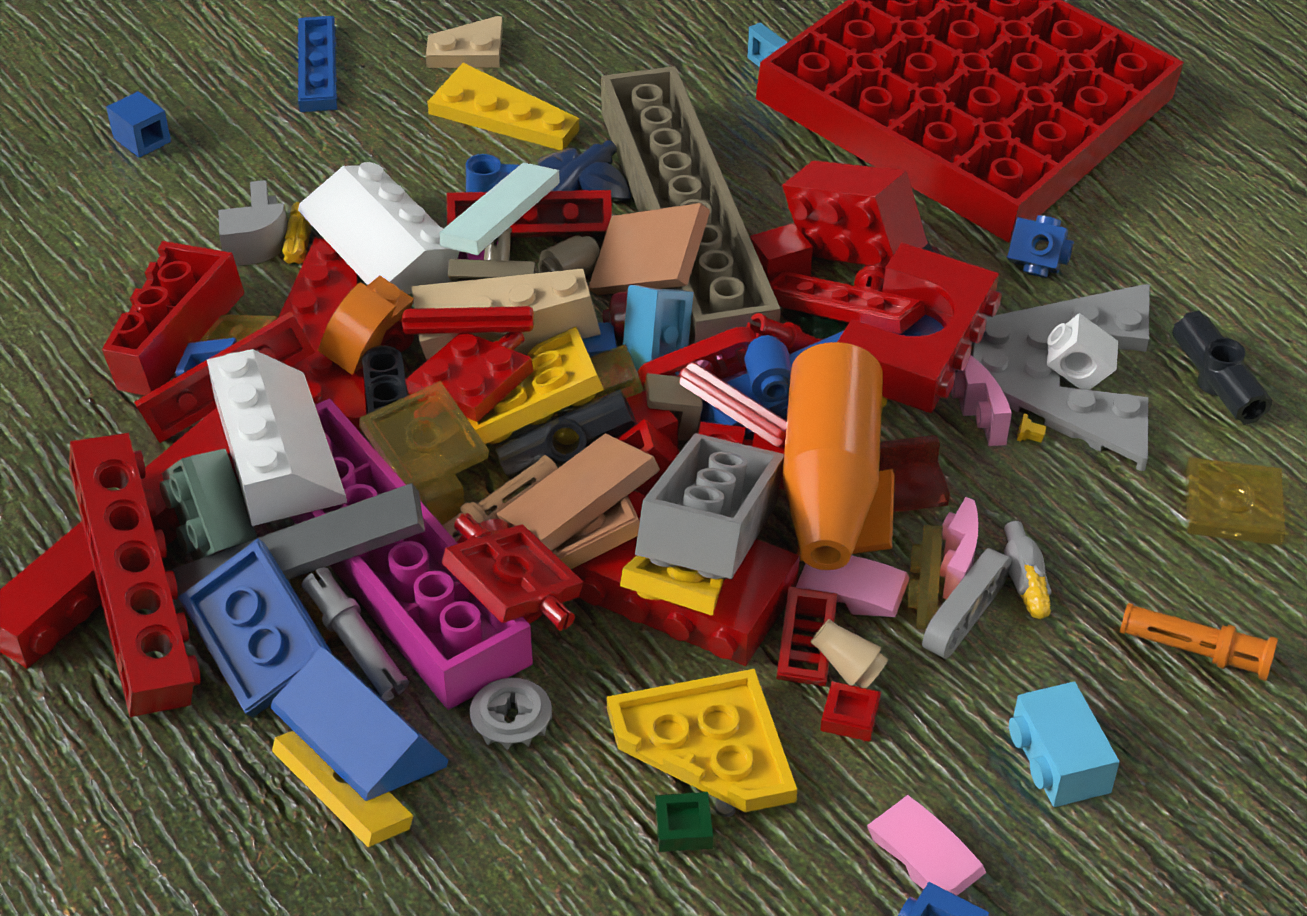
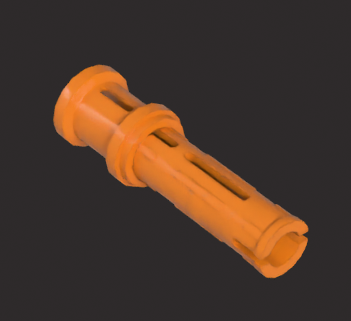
M1131 603L1127 604L1120 628V633L1130 634L1166 646L1213 658L1212 663L1217 664L1216 667L1222 669L1230 665L1258 673L1259 679L1267 681L1278 638L1272 636L1265 640L1237 632L1236 626L1222 625L1220 630L1179 617L1134 606Z

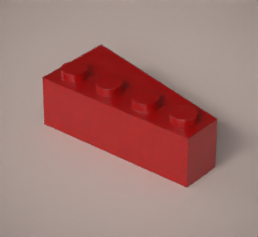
M167 241L161 242L157 249L159 254L157 262H150L144 272L147 279L142 288H136L130 297L132 304L130 311L121 314L102 348L117 390L145 396L166 384L176 372L177 365L180 363L188 343L202 342L245 294L232 252Z

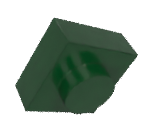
M708 792L655 795L659 852L713 849V830Z

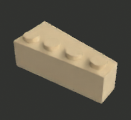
M583 269L411 286L415 309L532 307L534 311L533 330L522 332L525 341L514 350L524 355L536 344L574 327H577L582 339L601 334ZM507 332L470 334L494 342L502 338ZM459 333L419 334L420 344L426 360H429Z

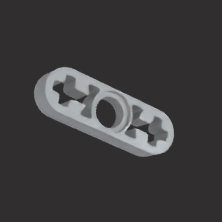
M987 548L931 619L923 637L922 647L945 659L949 658L1003 587L1009 575L1012 558Z

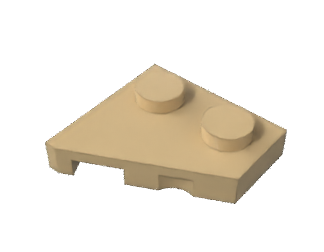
M502 16L488 18L428 35L426 49L427 68H458L462 63L474 68H500L503 33Z

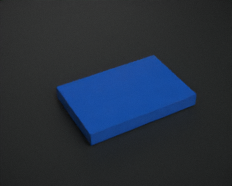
M256 539L178 597L245 714L251 717H255L272 704V700L321 646L331 652L268 547L260 539Z

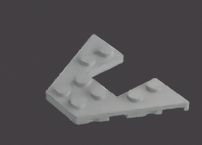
M1149 284L986 318L987 324L983 337L979 344L974 343L972 357L978 360L997 381L1009 403L1010 409L1019 412L1021 407L1045 418L1044 425L1068 437L1082 439L1091 448L1100 452L1106 447L1137 462L1136 469L1145 471L1148 460V397L1059 387L1060 374L1047 366L1049 346L1047 341L1056 326L1061 323L1066 324L1080 313L1118 340V349L1146 352L1149 342Z

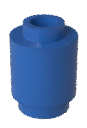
M769 335L754 339L748 345L744 358L753 394L758 399L767 402L779 401L788 397L792 362L786 345L778 338Z

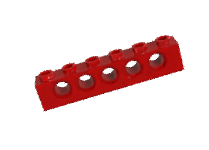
M129 433L70 441V474L129 717L191 706L193 686L200 685L199 666L196 656H187L184 642L189 641L187 620L184 612L176 613L173 600H176L178 597L174 572L172 570L165 571L162 559L167 557L166 542L162 529L154 530L151 518L156 517L153 492L151 489L144 490L141 479H144L146 476L143 454L141 450L133 451ZM107 488H118L120 490H109ZM126 527V528H130V529H132V530L121 531V530H118V529H116V528ZM128 568H139V569H141V570H143V571H140V572H130V571H127V570H125V569H128ZM140 609H148L153 611L154 613L149 615H143L135 611ZM157 651L166 656L152 658L147 656L146 653Z

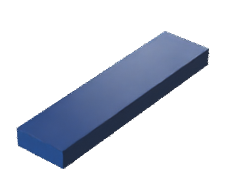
M334 16L298 18V104L300 112L337 110L336 26Z

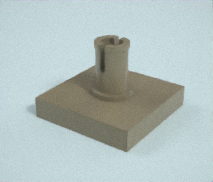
M511 227L498 237V245L496 238L484 249V260L449 259L448 277L451 282L539 273L535 262L509 261Z

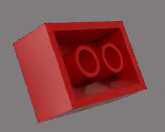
M813 160L782 184L794 224L813 246L812 257L886 268L901 242L923 248L928 244L906 170Z

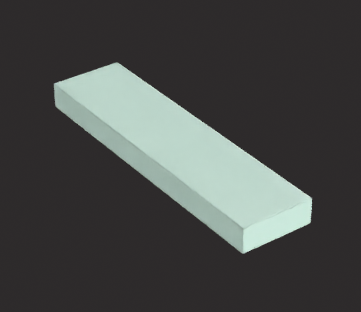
M523 162L439 232L440 246L478 255L560 183L559 170Z

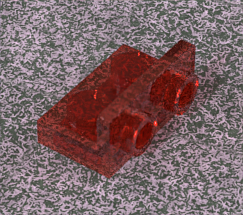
M936 435L880 442L879 471L892 469L895 475L893 512L948 506L950 491L938 462L940 442Z

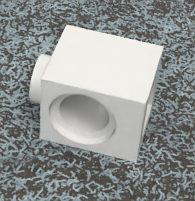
M1080 313L1066 324L1061 323L1056 326L1048 337L1047 366L1079 389L1090 390L1117 370L1118 340Z

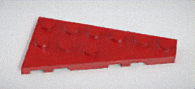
M315 238L278 316L280 318L291 311L315 353L291 367L304 373L315 405L330 398L358 431L369 432L363 367L352 375L318 351L330 319L344 298L358 284L357 273L325 239Z

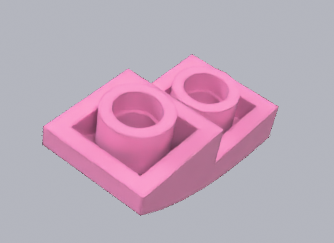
M970 355L965 369L955 372V381L951 390L952 398H959L963 416L976 415L977 427L984 428L989 446L1006 445L1012 415L1009 403L1001 387L990 372Z
M965 497L956 514L948 513L940 532V538L946 540L943 562L939 573L941 577L945 578L944 599L950 596L974 563L979 522L975 500Z
M851 556L847 565L836 570H819L805 563L796 587L838 593L837 602L845 603L853 615L896 617L910 578L907 572L892 566Z
M909 795L867 825L873 841L904 863L911 880L922 889L925 888L928 882H931L957 896L986 874L984 865L964 843L939 819Z

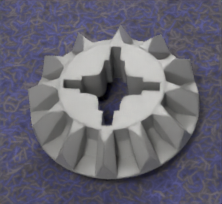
M505 678L491 682L484 686L472 700L470 718L474 733H480L487 745L499 742L508 750L512 743L522 742L529 747L533 737L536 735L545 736L549 720H552L551 701L547 693L539 685L529 680ZM511 703H515L518 715H516L514 722L507 723L504 716L507 715L508 709H511Z

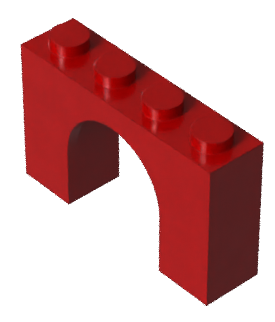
M901 242L885 268L883 292L924 301L925 314L937 320L944 328L929 335L904 336L852 319L837 342L861 347L878 360L883 371L882 397L932 413L940 397L947 399L950 395L955 381V371L957 369L961 371L965 369L970 357L972 342L979 344L987 324V316L994 317L998 311L1002 298V293L996 291L999 273Z
M632 491L628 494V497L640 520L642 504L646 495ZM637 537L573 568V572L583 581L579 597L587 603L599 605L625 616L632 622L642 623L662 631L678 641H686L710 651L719 658L729 659L747 666L785 608L789 586L796 587L798 583L800 556L756 539L733 578H727L722 582L713 616L662 599H645L639 596L636 591L620 586L623 567L637 556L635 555Z

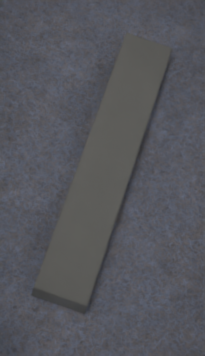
M410 483L257 539L266 544L287 580L319 568L425 532L419 491ZM256 539L171 569L175 575L178 597ZM177 597L176 600H173L176 613L184 612L185 617L188 616L180 599ZM147 609L148 615L154 613L153 611Z

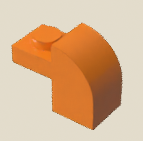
M380 275L367 286L361 282L358 283L344 298L330 319L318 351L354 375L363 367L362 360L366 351L381 345L386 331L402 318L404 310L411 309L414 298Z

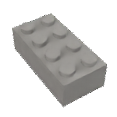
M695 433L643 500L635 555L650 558L652 563L663 567L678 565L694 569L700 575L711 579H721L724 577L732 579L776 507L784 454Z

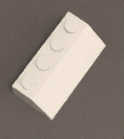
M363 162L360 165L342 166L299 204L298 211L367 285L380 275L405 293L412 294L411 286L451 282L448 277L449 259H458L459 251L440 246L439 232L443 228L381 166L371 162Z
M254 349L207 359L215 402L251 525L255 526L347 503L346 494L304 373Z

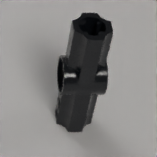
M1200 310L1186 313L1179 322L1174 324L1172 335L1199 370L1197 382L1203 391L1219 396L1234 418L1240 420L1243 425L1257 422L1260 417L1270 411L1273 400L1243 363L1246 351L1239 342L1224 338L1210 319L1204 316Z
M620 389L571 412H559L549 422L496 445V451L506 476L512 480L538 462L544 455L552 459L555 464L561 461L567 462L605 433L615 438L626 433L637 422L627 398ZM561 428H571L579 435V439L573 444L564 445L556 440L554 434Z

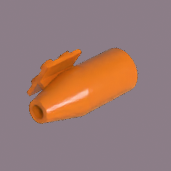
M830 342L812 346L800 353L791 367L782 479L798 541L797 555L800 556L799 560L819 570L840 569L848 564L852 554L892 549L895 475L892 469L879 471L883 371L880 363L871 353L861 347L848 343Z

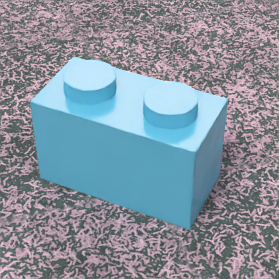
M1076 682L1018 695L1014 716L1009 720L1010 735L1015 746L1023 748L1030 762L1032 779L1037 788H1044L1053 808L1111 793L1120 761Z

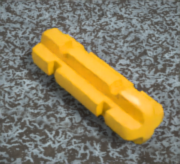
M299 202L291 206V216L288 220L285 235L286 240L282 249L284 261L288 264L293 262L301 264L304 262L312 228L311 224L298 211Z

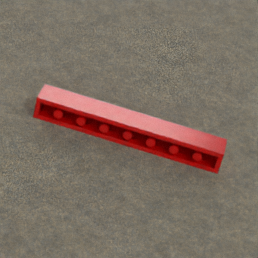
M217 407L145 467L146 476L144 479H141L144 490H152L156 506V517L151 518L154 530L162 529L166 546L177 538L176 527L180 526L174 508L169 509L162 498L159 485L161 481H164L162 472L182 458L226 449L237 482L239 483ZM82 521L0 589V653L26 669L40 657L49 653L57 642L79 623L84 622L102 604ZM126 527L116 528V529L121 530V531L132 530V529L126 528ZM128 568L125 570L130 572H138L140 569Z

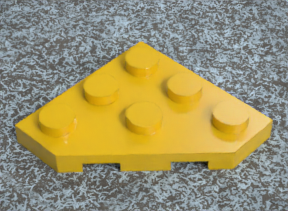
M577 327L536 344L527 353V356L532 358L534 371L478 422L467 418L470 431L478 447L487 443H500L509 438L513 431L528 424L538 425L544 423L554 415V412L570 405H583L591 401L596 393L604 390Z
M755 669L607 696V712L619 750L703 792H708L709 795L743 812L795 803L797 801V787Z

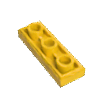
M294 731L275 737L272 752L367 847H371L410 829L413 814L390 792L365 801Z

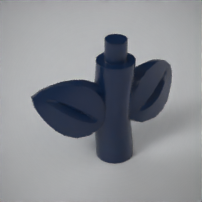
M610 140L605 141L602 145L593 144L582 154H579L574 148H567L538 159V166L559 170L560 183L551 191L611 190V201L624 202L631 200V193L626 180L612 166V156L617 152V147Z

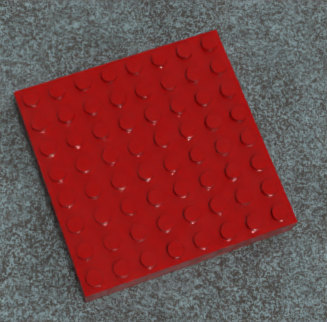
M846 0L760 62L756 99L875 167L906 170L913 189L1010 243L1017 217L1032 221L1036 220L1037 215L1045 212L1173 98L1184 62L1063 0Z

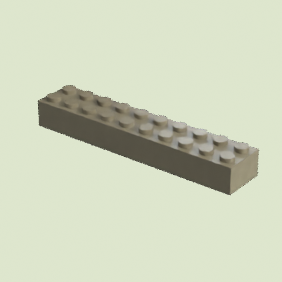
M676 66L601 76L602 116L611 140L617 147L616 153L638 211L642 212L702 203L710 209L687 286L668 288L694 292L689 345L735 327H746L748 322L761 327L760 323L751 319L756 313L764 314L766 317L780 322V306Z

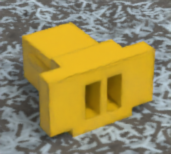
M1023 414L1017 441L1021 442L1022 440L1030 439L1042 443L1046 426L1031 422L1032 420L1028 419V415Z

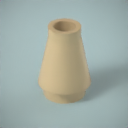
M830 619L823 624L811 640V643L824 654L848 685L856 684L858 687L867 688L888 661V658L880 653V646L838 626Z

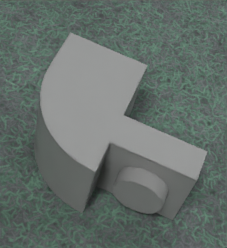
M266 180L250 182V207L218 210L219 236L222 251L233 253L236 266L267 261L278 255L283 249L288 225L284 203L278 204L277 196H269Z

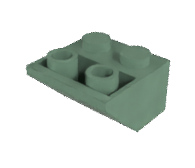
M226 449L182 458L161 473L164 479L159 484L162 498L169 509L174 508L180 526L176 527L179 545L185 554H191L193 561L258 538L254 526L251 525L247 507Z

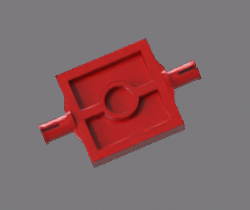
M507 332L502 338L494 342L470 333H459L405 379L408 394L427 402L420 410L413 414L415 422L420 427L423 426L426 429L440 415L446 413L461 415L476 422L482 419L534 371L532 358L514 351L520 344L524 343L523 333Z
M469 513L461 514L454 523L455 530L459 531L467 540L446 547L442 564L501 623L536 612L543 613L560 631L563 630V627L567 629L575 619L574 613L570 612L562 603L579 597L583 581L523 524L504 530L484 529Z

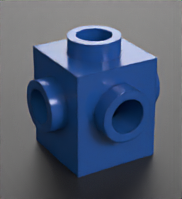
M1037 215L1036 221L1017 217L1007 258L1010 263L1024 266V273L1047 278L1048 271L1058 274L1061 264L1068 265L1074 241L1067 239L1068 231L1067 228L1060 227L1061 220ZM1042 242L1048 243V247L1045 250H1036L1038 244Z

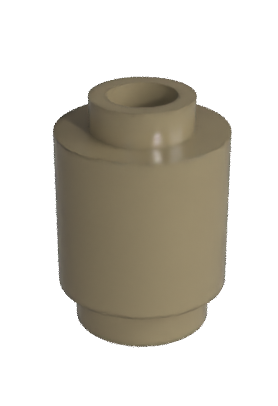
M573 236L541 252L540 262L538 263L539 273L583 269L585 276H588L594 272L600 249L590 236Z

